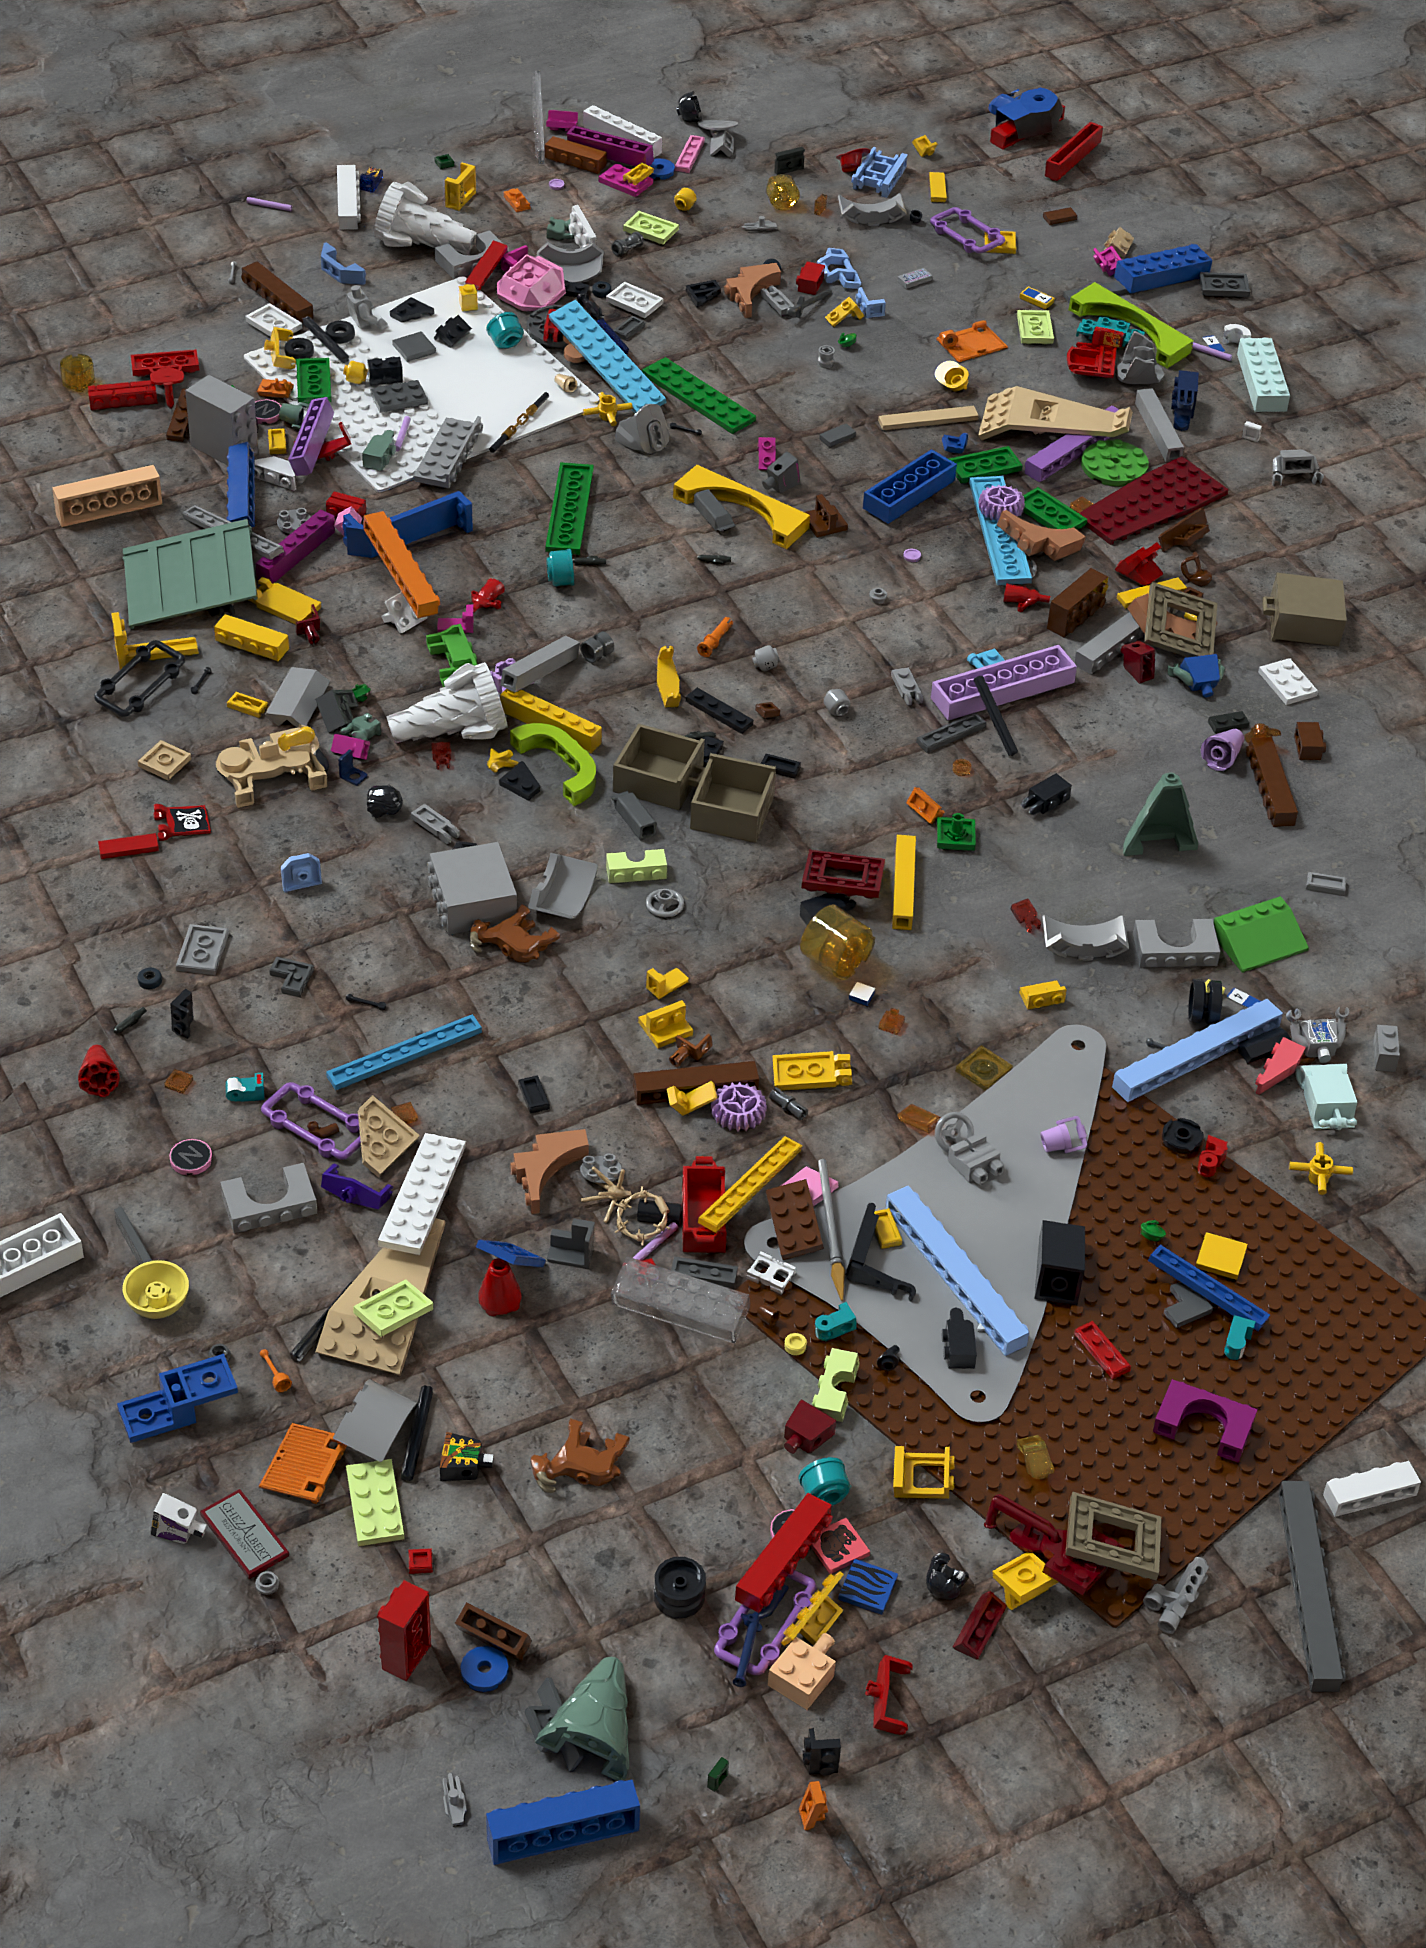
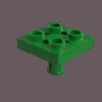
M961 813L953 814L952 818L937 817L938 849L975 851V819H964V815Z

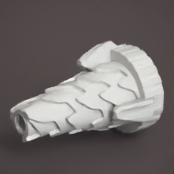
M393 182L389 186L377 214L374 227L375 238L383 240L384 244L390 247L412 246L413 242L418 245L422 243L435 248V246L438 247L449 243L456 251L469 255L476 238V232L463 227L462 223L452 220L448 215L437 212L436 208L424 204L428 201V197L412 183L400 184Z
M485 662L476 666L469 663L463 665L444 681L445 687L440 688V692L424 697L423 701L406 710L386 716L395 743L412 738L415 741L424 737H436L445 733L451 735L462 731L463 739H492L497 731L508 727L496 686Z

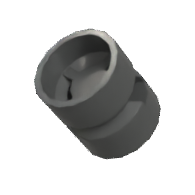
M602 631L582 642L580 650L583 657L589 663H594L614 651V642L609 634Z

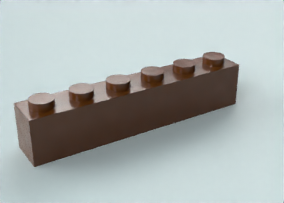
M258 261L242 267V281L270 304L303 323V318L307 316L314 319L313 305Z
M1250 738L1249 746L1246 747L1247 757H1250L1251 769H1254L1255 781L1259 784V793L1263 796V805L1267 808L1268 819L1271 820L1273 827L1295 826L1298 811L1273 738Z
M755 1061L633 1073V1089L636 1104L669 1102L668 1088L675 1086L686 1094L710 1081L715 1084L716 1092L718 1089H722L723 1085L729 1086L731 1083L738 1085L739 1082L741 1085L748 1083L749 1087L755 1086L758 1090L759 1076Z

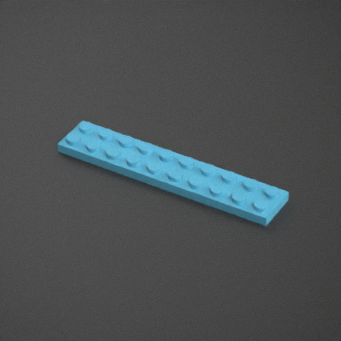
M576 300L548 314L551 322L625 403H632L631 410L635 414L646 404L662 406L667 403L665 396Z
M1004 477L970 478L969 484L996 584L1022 585L1031 583L1032 576L1025 553L1017 547L1018 542L997 526L998 521L996 519L986 518L979 510L978 502L982 491L986 490L987 487L991 488L992 485L995 487L1006 485Z

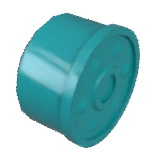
M504 312L495 316L486 327V331L495 346L502 349L517 345L524 335L519 319L513 312Z
M571 549L551 551L549 557L546 558L548 580L552 582L554 587L574 586Z
M828 1457L816 1460L804 1467L798 1476L805 1495L810 1493L832 1506L841 1502L851 1488L844 1463L839 1458Z

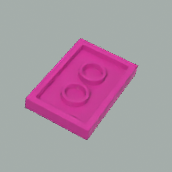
M615 164L598 177V182L637 197L653 184V178L647 177L637 185H633V182L628 183V180H623V175L632 169Z

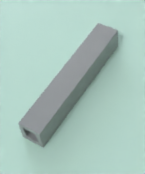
M1153 388L1137 390L1135 404L1165 462L1181 457L1184 446Z
M565 635L504 668L500 685L513 692L519 691L577 659L580 642Z

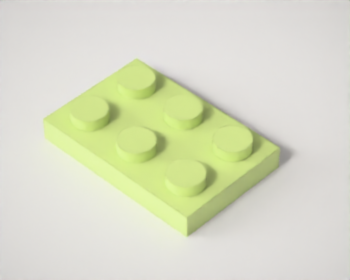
M638 211L623 225V231L630 234L637 231L644 239H649L663 245L679 230V224Z
M1017 310L1021 343L1053 344L1054 336L1049 311Z
M404 1280L355 1305L353 1313L382 1337L433 1310L434 1303L410 1282Z

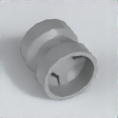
M824 345L819 348L818 365L820 367L830 368L834 365L833 356L835 349L832 346Z

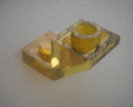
M1039 1435L1017 1439L1018 1449L1024 1454L1026 1470L1033 1478L1042 1479L1048 1477V1474L1055 1473L1045 1441Z

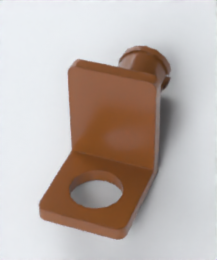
M707 1034L696 1046L677 1035L675 1038L678 1050L669 1057V1061L675 1067H679L688 1056L699 1061L713 1045L711 1035Z

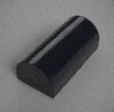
M639 1199L637 1221L659 1224L664 1215L660 1212L655 1201L646 1200V1203H644V1199ZM665 1202L670 1210L667 1213L666 1225L675 1222L679 1226L682 1204Z

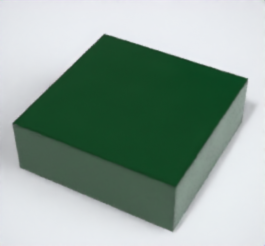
M449 154L434 157L435 163L440 169L454 167V161Z
M721 1757L708 1774L707 1788L714 1792L719 1788L728 1776V1760Z

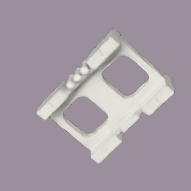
M760 1252L754 1264L748 1269L746 1278L757 1284L761 1281L762 1284L770 1286L771 1290L782 1295L785 1286L791 1277L796 1274V1267L786 1262L783 1264V1262H779L775 1258L772 1259V1256ZM759 1262L770 1266L765 1273H760L754 1269ZM777 1271H783L788 1274L784 1282L773 1278Z

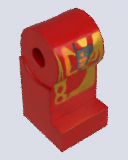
M1096 326L1092 344L1122 347L1124 333Z

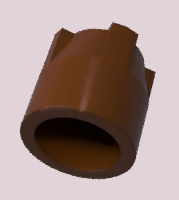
M764 1302L757 1309V1318L768 1325L773 1326L779 1320L780 1311L768 1303Z

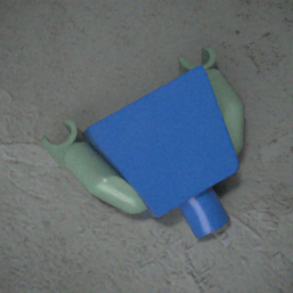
M1217 654L1184 658L1180 667H1178L1177 663L1174 664V667L1168 666L1169 676L1179 677L1186 685H1189L1192 691L1201 690L1205 698L1214 694L1212 688H1215L1218 682L1222 680L1225 667L1221 664V659H1218Z

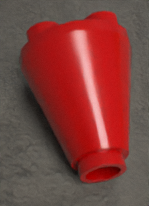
M93 1045L89 1048L78 1073L80 1089L88 1094L100 1097H107L118 1086L120 1075L117 1066L106 1049L101 1045Z
M496 1258L490 1263L478 1292L479 1304L486 1310L489 1316L517 1311L522 1300L521 1289L509 1263L500 1258Z

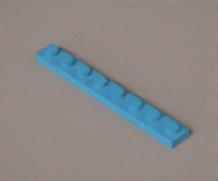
M472 1014L326 1071V1076L334 1089L338 1090L482 1033V1027Z

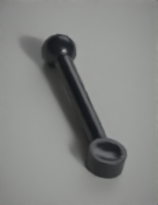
M670 423L671 429L677 428L696 433L698 436L702 434L700 429L694 430L676 425V423Z
M206 667L204 669V674L194 687H191L192 694L198 693L199 686L207 674L211 673V668Z
M352 994L346 995L347 1001L353 1000L376 1006L379 1010L386 1009L385 1002L376 1003L353 997Z

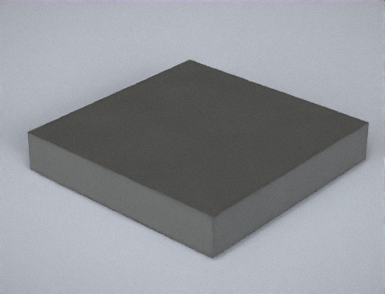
M422 331L392 340V345L407 362L436 353L435 346Z

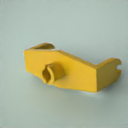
M273 327L271 341L265 340L264 350L271 351L272 362L275 367L294 369L296 367L295 358L279 355V340L289 341L293 339L289 335L294 336V333L289 329Z
M663 646L657 659V685L665 708L678 707L681 700V694L679 693L680 680L672 659L674 654L673 646H669L668 649L666 646Z

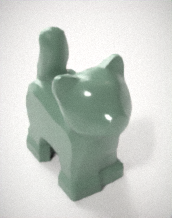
M550 217V224L547 227V238L574 240L573 234L565 233L566 230L569 231L571 219L564 221Z
M366 713L353 719L351 723L341 729V733L348 734L350 731H353L351 733L352 738L368 741L374 735H381V723L377 719L370 723L368 719H371L372 715Z

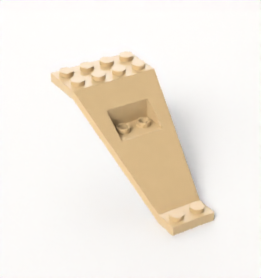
M1015 386L988 397L978 436L982 441L1012 429L1033 431L1035 435L1053 432L1115 437L1129 432L1133 412L1128 407L1114 413Z
M435 1218L420 1255L382 1248L329 1309L315 1351L317 1354L401 1376L418 1318L380 1337L353 1313V1307L371 1298L376 1291L382 1292L404 1280L410 1282L425 1295L446 1224L445 1220Z

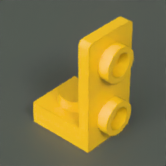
M848 297L825 318L835 327L849 314L852 317L856 316L859 320L864 317V314L857 304Z
M654 968L647 971L646 988L658 999L689 982V978L678 968L665 975L658 973Z
M712 1081L686 1094L675 1086L667 1089L670 1106L682 1116L717 1099L715 1084Z

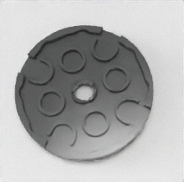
M565 305L545 306L531 313L529 320H527L528 335L540 345L565 349L568 344L563 341L562 333L559 334L558 342L553 341V334L550 333L548 341L543 340L544 326L549 309L557 310Z

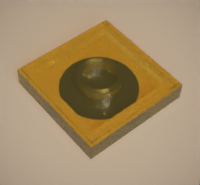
M981 1045L959 1063L955 1071L986 1091L1011 1071L1013 1065Z

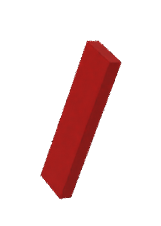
M493 240L465 281V285L474 284L475 288L480 290L507 251L508 246Z

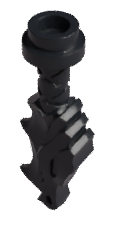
M586 293L578 294L577 302L580 305L586 306L587 313L592 318L604 320L601 307L598 309L595 302L589 301V296Z

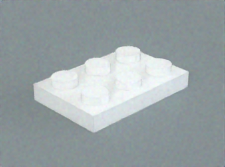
M578 205L572 206L569 232L573 234L576 244L580 248L587 246L591 242L596 244V235Z
M624 282L606 296V302L646 318L663 304V298Z
M270 303L245 316L247 323L270 337L273 327L289 329L293 333L303 329L301 322Z
M1290 658L1259 667L1258 673L1285 705L1317 696L1318 690Z

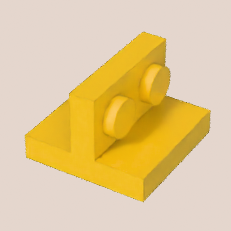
M682 1000L638 1017V1023L657 1049L676 1042L675 1037L677 1035L682 1038L693 1035V1029L685 1019L686 1005Z
M1026 1552L992 1571L993 1578L1004 1587L1005 1603L1010 1610L1017 1608L1059 1583L1042 1572L1045 1563L1033 1553Z

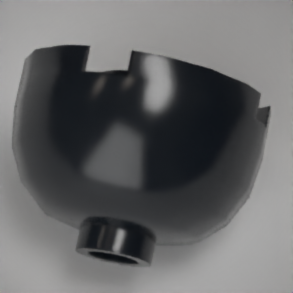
M694 91L682 95L678 101L679 106L676 107L678 116L681 115L686 122L702 120V116L699 117L698 114L701 112L698 98L693 96Z

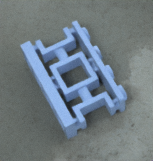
M873 147L866 156V159H863L861 166L857 168L856 174L852 176L851 183H853V189L856 190L858 186L859 189H862L864 185L876 188V193L882 191L881 197L887 198L907 167L908 154L902 153L900 157L896 154L894 158L883 156L880 150L876 152V147Z

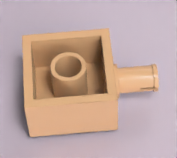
M823 1633L812 1647L798 1637H795L769 1669L768 1686L808 1710L834 1677L836 1661L825 1655L835 1644L834 1639L829 1634Z

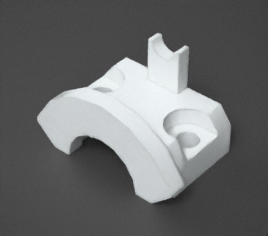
M1229 324L1224 328L1223 344H1239L1240 339L1251 338L1250 330L1242 325Z

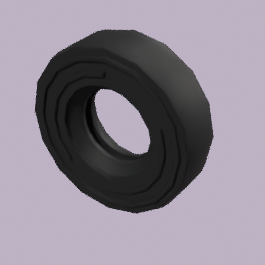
M347 321L331 322L325 330L339 344L350 342L355 336L354 326ZM336 331H345L344 333H336Z
M293 338L286 342L284 350L288 357L305 359L313 356L314 345L309 339ZM296 348H303L304 350L297 351V350H294V349H296Z

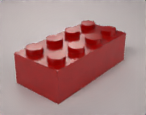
M403 1580L401 1585L395 1587L386 1606L383 1605L380 1608L377 1618L379 1621L378 1632L380 1636L379 1645L382 1670L407 1681L431 1647L429 1592Z

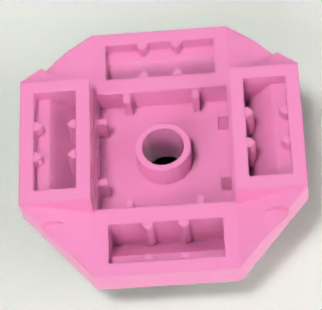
M526 254L514 266L510 267L509 271L497 282L498 298L521 311H535L545 306L554 305L566 293L563 268L540 256L533 257Z

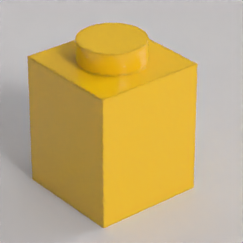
M466 284L458 286L461 310H478L475 285Z

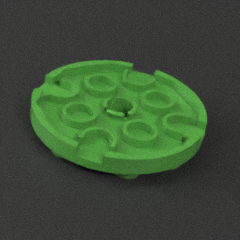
M1119 439L1097 441V443L1090 445L1084 450L1081 460L1082 469L1088 477L1101 480L1102 484L1109 486H1125L1146 474L1149 465L1148 458L1142 449L1122 442Z

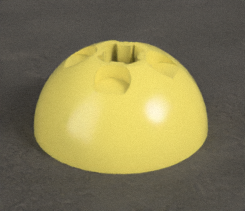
M149 1261L140 1264L128 1273L123 1283V1295L129 1307L138 1315L149 1319L165 1318L178 1311L184 1304L189 1291V1280L184 1270L168 1261Z

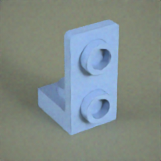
M859 287L858 294H856V302L859 303L865 317L885 316V300L868 301L862 287Z

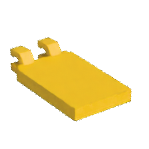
M263 577L258 581V584L261 585L257 589L258 599H248L257 604V608L295 625L297 621L311 618L312 604H314L317 611L321 609L320 601L279 583L272 584L269 579Z
M833 1051L772 1055L774 1085L781 1091L836 1087L839 1084L841 1086L852 1085L850 1054L834 1055Z

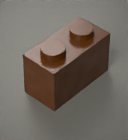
M1297 722L1294 738L1299 760H1321L1322 754L1326 752V742H1323V730H1320L1319 722Z

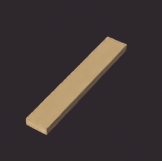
M974 406L882 415L879 416L878 421L882 430L976 421L979 415Z

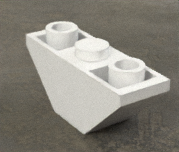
M275 456L255 460V478L293 491L296 490L295 474L289 461Z

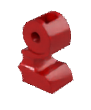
M1208 1135L1205 1150L1201 1152L1197 1170L1203 1177L1214 1176L1216 1168L1226 1159L1228 1142Z

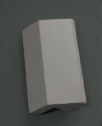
M291 667L268 707L265 716L278 726L286 720L297 728L299 727L298 725H307L317 707L315 699L324 694L330 681L317 670Z

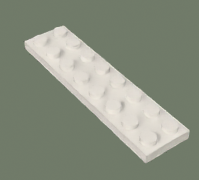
M425 1133L380 1234L378 1247L420 1255L462 1157L466 1141Z

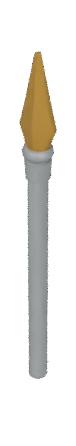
M825 1159L818 1160L831 1251V1277L840 1300L843 1301L845 1269L838 1246L827 1163Z

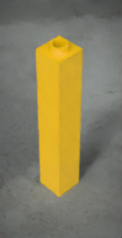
M897 835L892 929L912 930L916 836Z

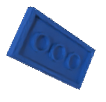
M480 1239L476 1245L477 1248L513 1265L544 1267L546 1263L544 1258L512 1243Z

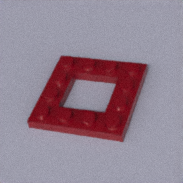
M809 849L801 888L811 892L825 891L828 894L841 893L846 896H864L867 899L879 898L885 859ZM830 867L834 870L849 869L852 872L863 871L862 881L824 876L825 868Z

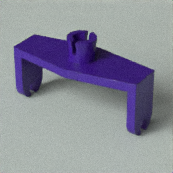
M332 1164L322 1174L321 1187L340 1197L346 1203L380 1209L393 1193L391 1191L393 1186L389 1184L380 1192H377L355 1179L339 1176V1171L337 1170L339 1165Z

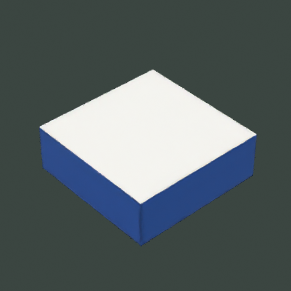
M857 982L849 994V1000L867 1006L875 994V988Z

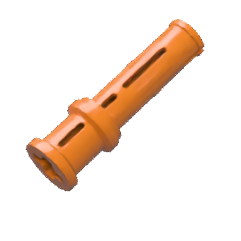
M723 618L711 634L706 635L704 641L698 644L697 651L701 656L709 657L712 654V650L718 647L719 640L733 625L732 620L727 623L731 618Z

